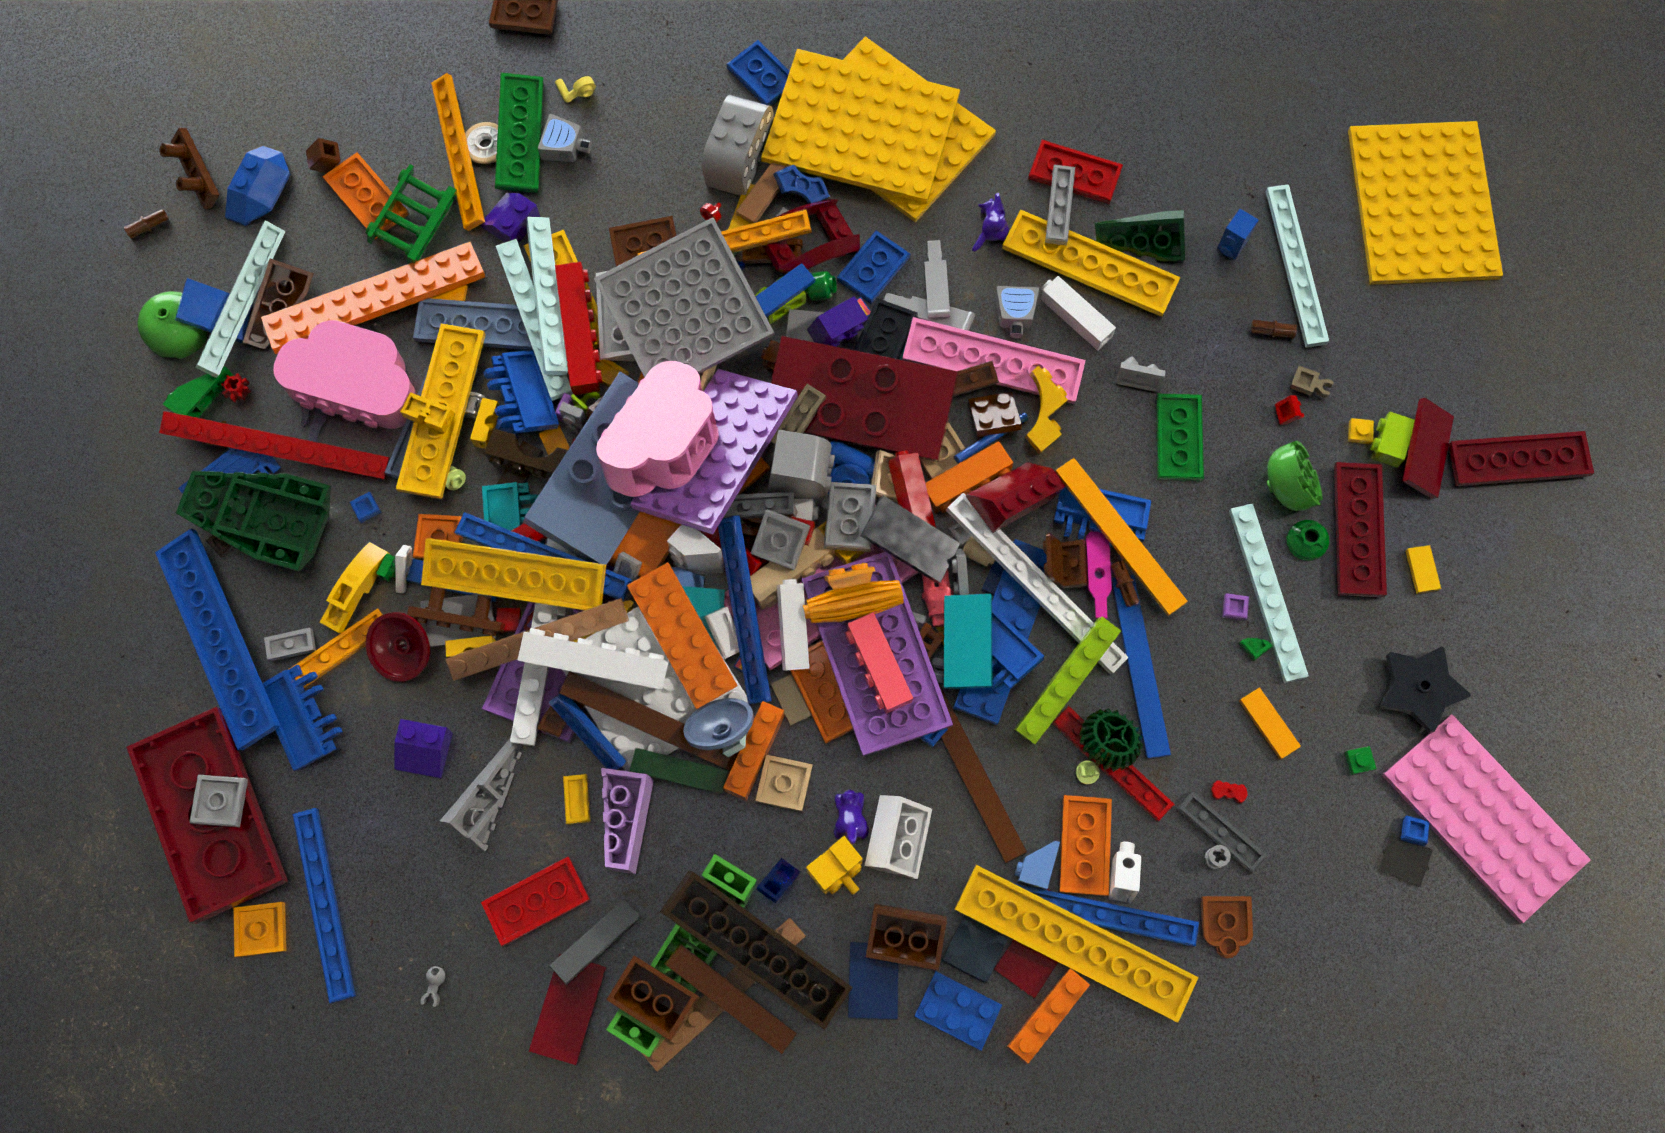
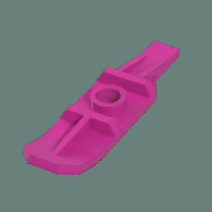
M1090 532L1085 537L1088 590L1094 598L1095 618L1098 619L1103 616L1107 619V597L1112 590L1110 545L1103 533ZM1097 571L1101 572L1103 577L1098 579L1094 573Z

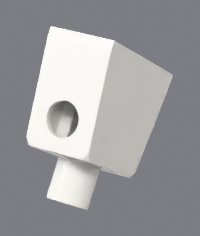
M1121 842L1120 851L1116 852L1111 861L1109 896H1107V900L1131 904L1139 892L1141 855L1134 854V843Z

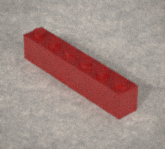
M582 262L555 265L571 390L574 395L599 392V383H603L601 369L597 370L600 355L599 350L594 348V343L598 342L596 329H592L591 325L592 322H595L593 309H589L592 295L591 290L586 288V283L590 282L588 269H583Z

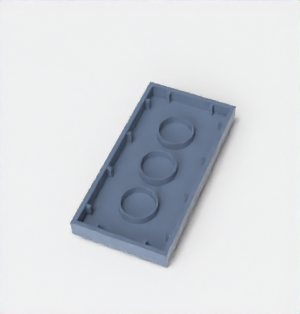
M622 372L618 373L523 520V523L583 560L605 565L611 559L640 512L632 509L630 503L634 497L618 493L608 486L596 450L603 431L610 426L615 415L626 404L628 397L632 396L638 388L639 383Z

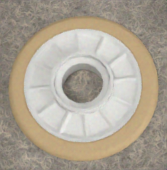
M491 122L473 125L465 133L471 161L478 164L496 162L498 125ZM484 139L491 141L487 147L480 146V142Z

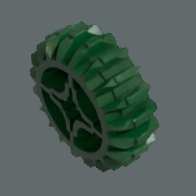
M1109 708L1104 711L1099 709L1095 713L1090 714L1082 723V729L1079 733L1082 737L1079 743L1084 745L1082 752H1088V760L1094 759L1096 766L1102 764L1104 770L1109 769V767L1113 772L1118 769H1126L1134 764L1140 756V750L1144 745L1140 742L1143 736L1138 734L1140 727H1134L1132 725L1134 720L1129 721L1126 719V714L1119 715L1118 709L1113 712Z

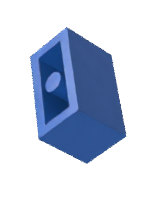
M1239 209L1226 227L1217 249L1225 256L1236 259L1249 241L1259 220Z

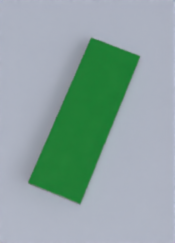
M501 72L495 189L538 193L540 166L538 146L541 140L543 77Z

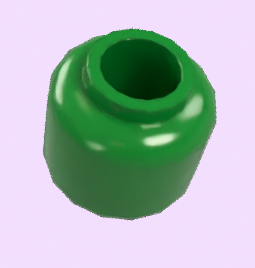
M828 271L811 272L816 282L805 289V293L813 301L832 298L833 293L837 291L835 276H832Z

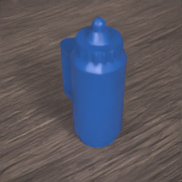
M833 440L831 442V455H835L833 469L836 465H857L866 471L868 477L872 480L875 464L874 458L841 441L836 442Z

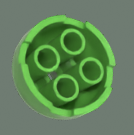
M168 291L153 296L143 305L138 316V331L141 339L155 354L163 358L177 357L181 359L190 356L199 350L207 339V331L175 320L182 295L181 292Z
M1299 441L1291 442L1276 449L1270 456L1267 465L1269 479L1267 480V485L1270 492L1274 493L1283 506L1295 511H1303L1321 505L1319 501L1323 500L1317 472L1313 470L1310 461L1306 460L1309 454Z

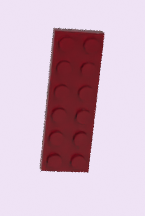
M1585 431L1458 440L1449 443L1456 486L1589 477L1594 474Z
M1336 462L1334 465L1338 595L1384 598L1387 595L1382 464Z

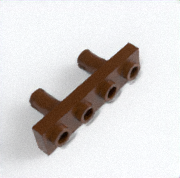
M178 128L171 140V144H161L162 146L159 148L160 155L162 157L179 158L188 178L178 177V180H176L177 189L179 191H195L203 209H211L220 195L187 128Z
M432 587L428 607H425V609L413 606L408 607L407 615L414 617L419 623L427 624L428 620L437 621L436 626L450 628L451 624L460 625L459 630L473 632L474 628L483 629L482 634L496 636L497 632H504V623L491 621L488 618L492 599L488 596L478 595L475 612L471 617L444 612L442 606L446 589Z

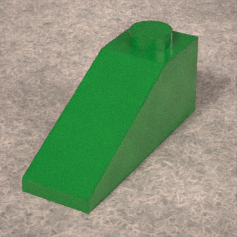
M223 366L217 378L205 374L177 387L174 392L167 396L163 405L172 413L199 418L224 390L221 383H224L227 375H234L227 367Z

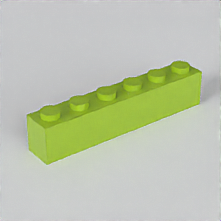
M1103 616L1099 617L1013 730L1030 743L1036 744L1121 630Z

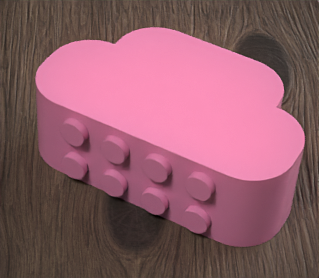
M335 320L324 321L315 326L308 339L299 338L287 342L280 349L274 363L273 370L276 380L294 401L300 403V406L313 410L315 407L330 416L339 414L351 422L359 420L371 428L380 426L387 429H396L404 426L407 418H404L400 411L410 392L417 395L414 386L405 372V362L394 342L388 336Z
M666 361L656 365L639 382L638 388L632 396L628 397L626 404L615 415L610 426L603 431L596 450L606 482L612 490L626 496L637 497L649 493L656 486L665 489L681 487L687 484L695 475L717 443L719 437L712 401L702 391L698 372L693 367L677 361Z

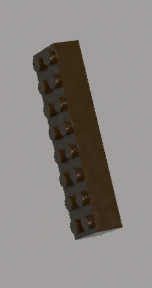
M692 871L686 873L660 910V913L824 1030L853 988Z

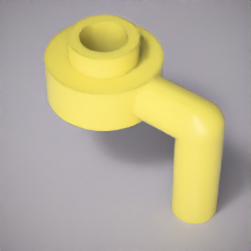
M589 76L578 79L573 85L574 89L570 92L562 79L555 81L566 103L571 102L578 96L589 97L596 88L593 79Z

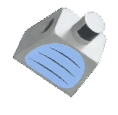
M549 114L538 146L541 160L574 162L579 151L590 153L592 141L583 139L581 126Z
M997 286L995 301L999 325L1002 328H1010L1011 338L1023 337V329L1031 328L1039 287Z

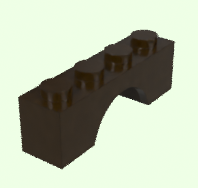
M493 429L484 453L489 462L495 466L502 467V465H506L518 473L526 471L532 473L536 478L545 479L546 477L550 479L568 450L557 447L548 456L531 458L520 451L519 441L515 434Z

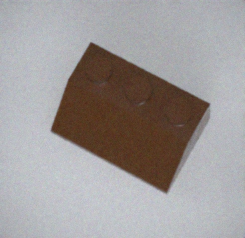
M875 903L866 957L939 971L947 916Z
M633 956L606 1000L671 1041L689 1017L700 997L641 959Z

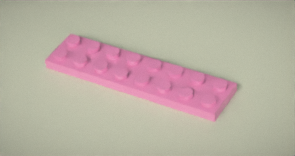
M915 317L912 319L902 358L904 361L953 371L993 361L999 383L996 385L1039 395V392L1030 373L1039 365L1041 369L1046 368L1053 377L1051 380L1056 386L1060 385L1066 391L1067 402L1075 404L1086 361Z

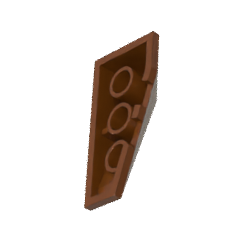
M270 258L243 342L266 349L270 341L261 317L301 303L308 294L314 273Z

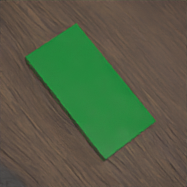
M1157 393V480L1203 481L1202 395Z

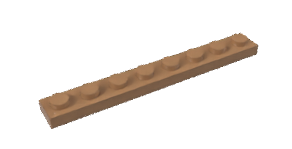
M622 598L533 629L545 631L544 636L554 637V633L569 636L568 641H572L627 622L629 618ZM524 632L446 658L445 660L453 681L518 659Z
M788 918L775 930L795 946L806 937L791 918ZM737 967L733 968L724 977L744 993L756 983L755 980ZM704 995L698 1000L671 1041L665 1038L651 1057L646 1055L644 1057L658 1072L725 1010Z

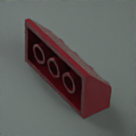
M1027 462L967 494L966 498L992 533L1050 502L1066 485L1053 468Z

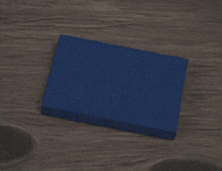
M850 942L849 985L853 988L849 992L848 1018L898 1019L899 963L867 958V942Z

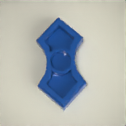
M795 165L786 167L773 174L782 194L796 193L802 196L808 204L823 201L830 197L822 177H807L800 173Z

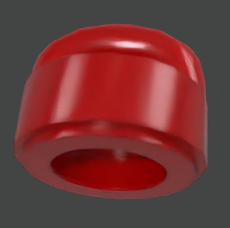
M718 202L714 206L710 203H705L700 208L701 216L706 221L713 217L717 223L721 219V214L718 211L721 203Z

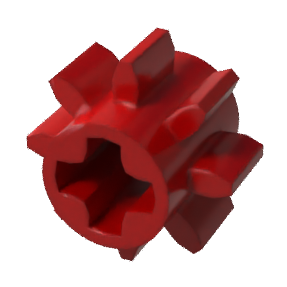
M239 373L235 376L227 375V379L224 383H221V386L225 389L222 394L226 398L230 397L234 403L237 400H246L247 394L251 393V390L247 387L250 382L246 378L242 379Z

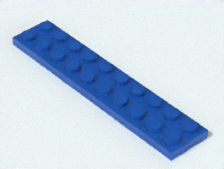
M189 529L156 551L155 554L237 750H245L279 728L280 723L197 530Z

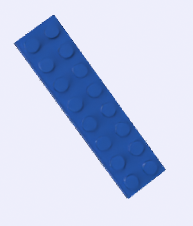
M1014 539L1013 543L1045 574L1044 563L1047 562V555L1044 553V550ZM1003 569L992 598V607L1028 640L1040 604ZM998 667L992 672V678L1001 672ZM1003 682L994 689H959L953 709L997 725L1010 689Z

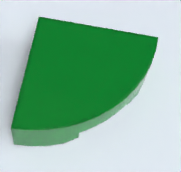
M1246 638L1238 643L1253 661L1273 647L1267 640L1259 638Z

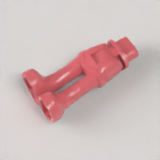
M948 569L938 587H935L934 581L922 574L924 589L922 599L925 600L929 618H932L933 627H944V596L954 595L950 586Z

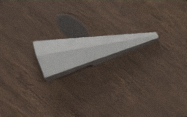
M510 739L440 820L453 834L484 852L488 848L486 843L490 832L495 829L496 824L494 821L498 810L503 807L514 776L512 771L516 760L520 759L522 754L520 752L522 744L511 743Z

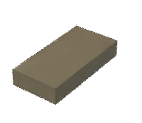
M792 674L771 683V687L781 708L785 712L790 727L812 717Z

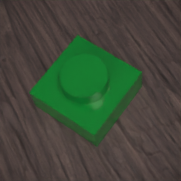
M386 553L376 574L381 580L388 583L391 582L392 578L396 577L395 556Z
M1370 746L1344 752L1351 775L1377 769Z

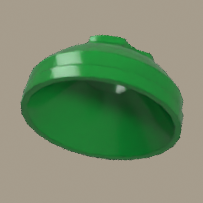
M1302 520L1290 528L1286 541L1288 549L1295 557L1304 561H1313L1323 556L1327 551L1329 535L1325 527L1317 521ZM1305 532H1315L1318 538L1317 541H1307Z

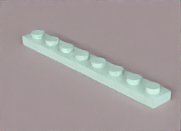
M1289 184L1268 187L1266 195L1305 348L1327 345L1329 338Z
M527 217L526 225L544 375H567L568 365L550 220L545 217Z
M266 220L262 224L195 368L217 378L263 281L269 259H273L284 236V230Z
M517 239L497 245L499 257L552 401L561 398L564 393L568 395L573 394L567 375H544L534 285Z
M1253 504L1231 508L1229 513L1265 626L1273 645V651L1283 682L1288 683L1305 679L1309 675Z

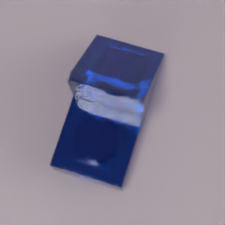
M781 858L757 886L756 890L775 904H779L786 891L801 872Z

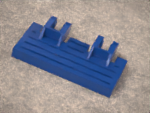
M534 350L502 353L501 356H492L493 368H488L483 373L485 379H494L487 383L488 389L493 391L501 390L505 405H499L495 409L497 416H508L498 421L500 428L512 427L514 434L557 429L559 422Z
M231 448L201 471L257 474L260 472L268 473L267 467L273 473H276L281 467L272 456ZM188 481L178 488L182 494L184 493Z
M1065 487L1059 493L1054 522L1063 524L1065 516H1068L1064 537L1071 535L1072 523L1080 524L1077 535L1078 540L1084 539L1087 521H1090L1089 530L1102 533L1067 487ZM1099 489L1129 528L1135 532L1137 538L1144 542L1151 500Z
M992 607V672L997 667L1001 672L992 678L991 689L996 688L1002 682L1011 689L1044 660V655Z
M295 665L289 670H284L262 683L280 723V727L276 729V732L293 771H298L336 750V746L331 739L343 732L340 727H335L325 734L322 730L323 727L337 719L335 714L328 715L314 723L313 720L322 715L312 697L318 695L324 689L321 685H316L305 691L303 686L314 681L318 676L316 672H311L295 681V678L303 674L299 665Z

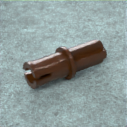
M161 209L147 217L140 216L141 219L124 226V230L130 239H133L147 231L151 232L152 227L168 220L169 217L165 210Z
M1253 320L1251 323L1252 333L1271 335L1272 338L1281 336L1294 339L1296 336L1297 325L1277 323V320L1273 322Z
M1125 561L1113 563L1111 568L1118 583L1116 587L1120 588L1126 606L1132 607L1137 605L1139 599L1133 586L1134 579L1130 578Z

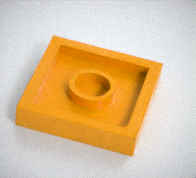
M285 902L233 908L234 957L286 952Z

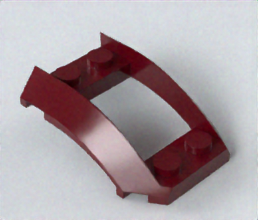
M827 199L805 204L779 215L783 216L807 210L808 216L816 214L831 241L815 247L798 257L794 256L785 240L762 245L778 272H790L801 263L808 270L826 261L843 257L846 253H857L860 250V234L854 235L836 206L839 199Z

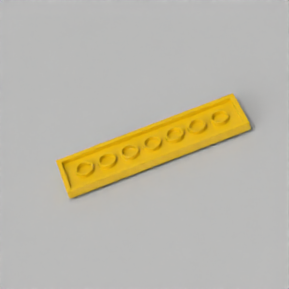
M1020 209L1003 243L1002 249L1158 316H1163L1180 280L1179 276L1070 230L1067 246L1045 243L1047 220Z
M447 324L440 325L421 396L451 408L454 416L445 433L429 428L424 420L421 424L413 423L396 485L398 492L437 499L443 498L448 472L452 464L486 336L484 331Z
M428 538L425 542L421 585L588 610L602 605L606 565Z

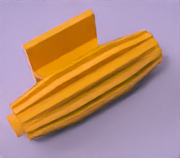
M868 563L851 565L852 570L845 571L844 568L828 570L829 575H825L824 580L828 582L833 590L806 600L807 605H803L805 619H810L811 623L841 622L864 617L873 612L878 614L904 603L900 581H871L875 567L868 566Z

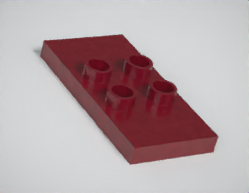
M781 336L771 384L796 390L798 396L806 384H809L827 396L826 400L820 404L816 415L803 434L893 453L907 450L909 454L918 452L919 458L939 462L958 371Z
M216 706L126 747L190 923L198 924L288 882L240 753L237 750L220 708ZM198 775L248 779L240 827L189 823Z

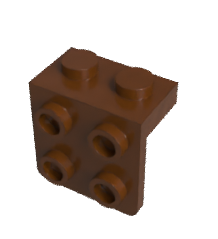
M1052 533L1046 534V540L1043 541L1044 553L1047 555V562L1044 563L1045 575L1061 589L1088 586L1086 541L1082 539L1060 542Z

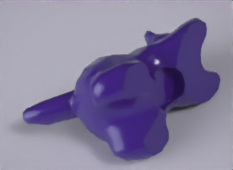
M999 193L995 194V200L991 198L984 204H978L982 208L980 210L981 213L986 214L983 222L982 233L972 247L974 252L981 248L985 240L993 242L1001 240L1004 242L1010 231Z
M847 790L843 794H837L835 796V805L839 817L835 823L834 835L838 840L845 836L850 844L853 845L857 837L865 839L869 835L867 821L862 815L864 794L861 792L855 793L852 790Z

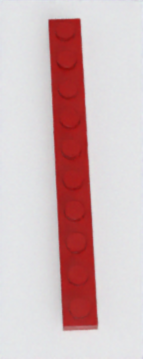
M163 411L159 433L381 479H386L385 470L390 461V457L167 411Z

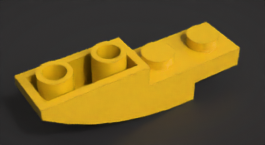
M369 542L358 553L340 576L326 599L329 605L320 623L338 633L344 631L364 593L368 594L378 576L376 573L386 553L390 554L389 552Z

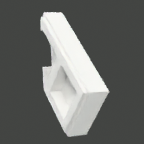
M403 545L395 555L396 593L404 594L407 589L406 574L408 575L412 564L411 546Z

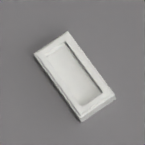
M728 607L720 608L706 615L705 619L722 657L726 659L738 653L739 647L735 624Z

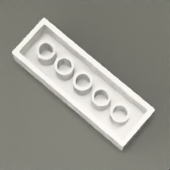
M530 628L529 632L523 633L518 661L663 690L669 662L664 660V655L649 653V657L640 656V650L626 648L625 652L616 651V645L602 643V647L592 646L593 641L578 638V642L568 641L569 636L554 633V637L544 636L545 631Z

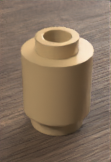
M972 536L969 537L963 548V552L967 554L966 557L984 566H987L989 563L993 564L995 559Z

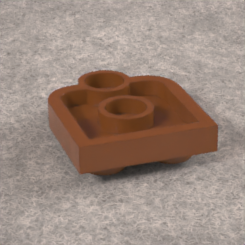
M1201 896L1203 939L1209 945L1215 946L1216 952L1223 958L1235 957L1239 952L1240 946L1249 944L1253 938L1251 896Z

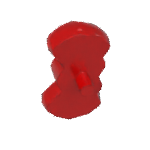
M1217 780L1211 788L1212 796L1216 800L1223 797L1227 800L1233 798L1237 803L1242 804L1248 796L1247 788L1244 784L1223 783Z

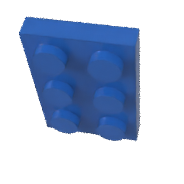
M935 971L914 1017L982 1051L1002 1004Z

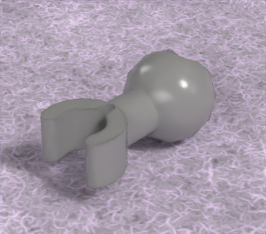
M438 966L431 967L426 973V980L429 986L427 993L421 998L422 1005L427 1003V998L431 994L434 1000L433 1007L438 1006L440 1003L437 991L438 986L445 980V972Z

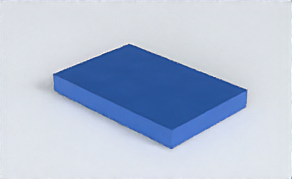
M759 40L726 64L727 69L762 104L773 106L781 99L790 71Z
M876 230L837 276V281L872 304L908 261L911 254Z
M187 278L175 320L212 333L230 293ZM252 305L235 340L242 343L244 340Z

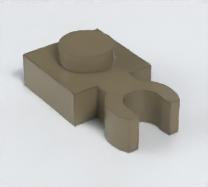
M1298 366L1290 388L1310 396L1313 391H1316L1320 397L1327 398L1330 392L1325 391L1323 386L1331 388L1334 382L1330 379L1320 380L1318 379L1320 373Z

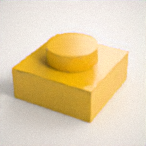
M1351 418L1349 421L1348 442L1371 445L1373 442L1374 421Z

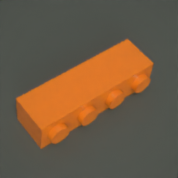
M999 441L925 483L931 508L935 514L940 511L942 513L947 512L946 509L962 493L967 495L1012 470L1013 461Z
M762 701L746 736V747L739 751L723 789L726 793L747 802L765 762V757L768 755L785 717L783 709Z
M1071 968L1066 970L1006 1048L1022 1062L1029 1064L1090 984Z

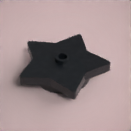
M1443 646L1419 658L1389 652L1386 655L1392 680L1380 707L1402 711L1413 716L1429 734L1435 732L1446 707L1471 696L1463 686L1449 675Z

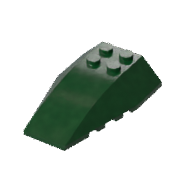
M192 471L176 514L255 560L300 571L314 557L329 517L331 486L287 473L274 475L268 473L245 474L244 472Z

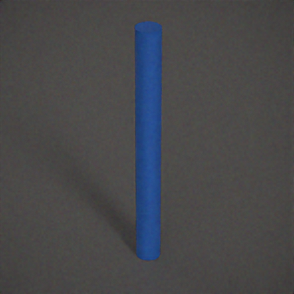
M1024 412L1019 415L1022 424L1029 419ZM1008 432L983 437L956 454L954 460L957 463L964 461Z

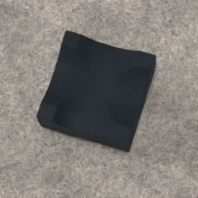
M964 915L942 961L987 983L1008 937Z

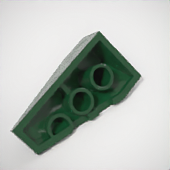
M1184 210L1157 212L1095 223L1096 242L1110 248L1136 253L1139 256L1144 255L1156 258V260L1163 262L1185 260Z

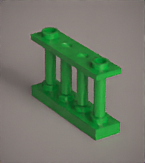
M409 164L406 170L402 169L397 179L399 181L376 221L374 223L370 222L365 232L367 234V242L370 244L378 237L404 251L405 255H407V264L420 260L456 199L457 189L448 186L446 191L442 190L440 192L413 177L414 166ZM407 184L437 199L438 205L436 208L429 209L402 194ZM397 201L426 216L428 222L425 227L422 225L419 227L392 212ZM386 219L416 234L417 240L415 244L411 243L409 245L381 230Z

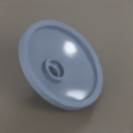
M724 698L709 702L694 711L684 725V736L687 742L697 749L719 750L729 747L741 740L750 730L754 721L752 708L747 702L736 698Z

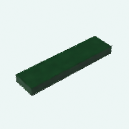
M635 748L630 767L632 772L648 774L652 777L720 794L723 793V787L728 774V770L640 748Z

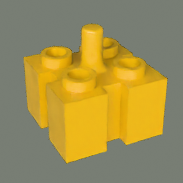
M843 836L825 853L810 863L806 870L825 895L829 892L833 895L843 886L842 884L854 895L859 891V887L852 878L862 870L863 858L846 837Z

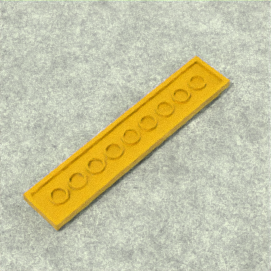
M975 865L955 907V910L1177 1023L1199 978L978 865Z

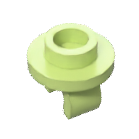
M451 466V471L448 472L446 487L449 490H457L463 486L466 475L462 470Z
M1086 760L1077 766L1075 773L1081 783L1089 785L1097 781L1100 770L1094 762Z

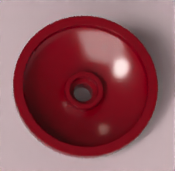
M390 612L375 619L368 629L365 642L367 656L374 669L383 677L398 682L408 681L417 677L425 669L430 656V644L424 628L413 617L401 612Z

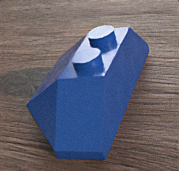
M261 146L246 153L227 188L225 213L227 220L247 226L251 221L272 211L291 175L282 152Z

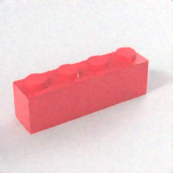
M874 612L848 623L847 631L845 632L849 644H854L857 653L854 654L859 666H864L867 672L864 676L869 688L874 687L877 694L874 698L878 708L884 709L885 714L912 703L913 696Z

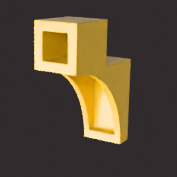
M1038 365L1030 373V376L1034 380L1039 392L1040 411L1036 424L1025 436V439L1040 454L1062 435L1059 424L1054 419L1050 421L1048 417L1063 406L1068 399L1066 398V391L1060 385L1056 386L1051 379L1053 377L1046 368L1041 369Z

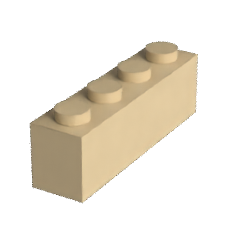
M818 528L813 531L809 546H803L795 570L769 562L750 576L754 601L761 610L766 607L770 608L778 602L777 586L783 585V580L797 579L798 584L802 578L814 575L816 570L822 566H828L834 560L835 550L824 549L825 536Z

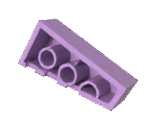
M601 768L603 777L602 798L604 799L603 822L605 823V867L612 871L636 874L654 780L648 774Z

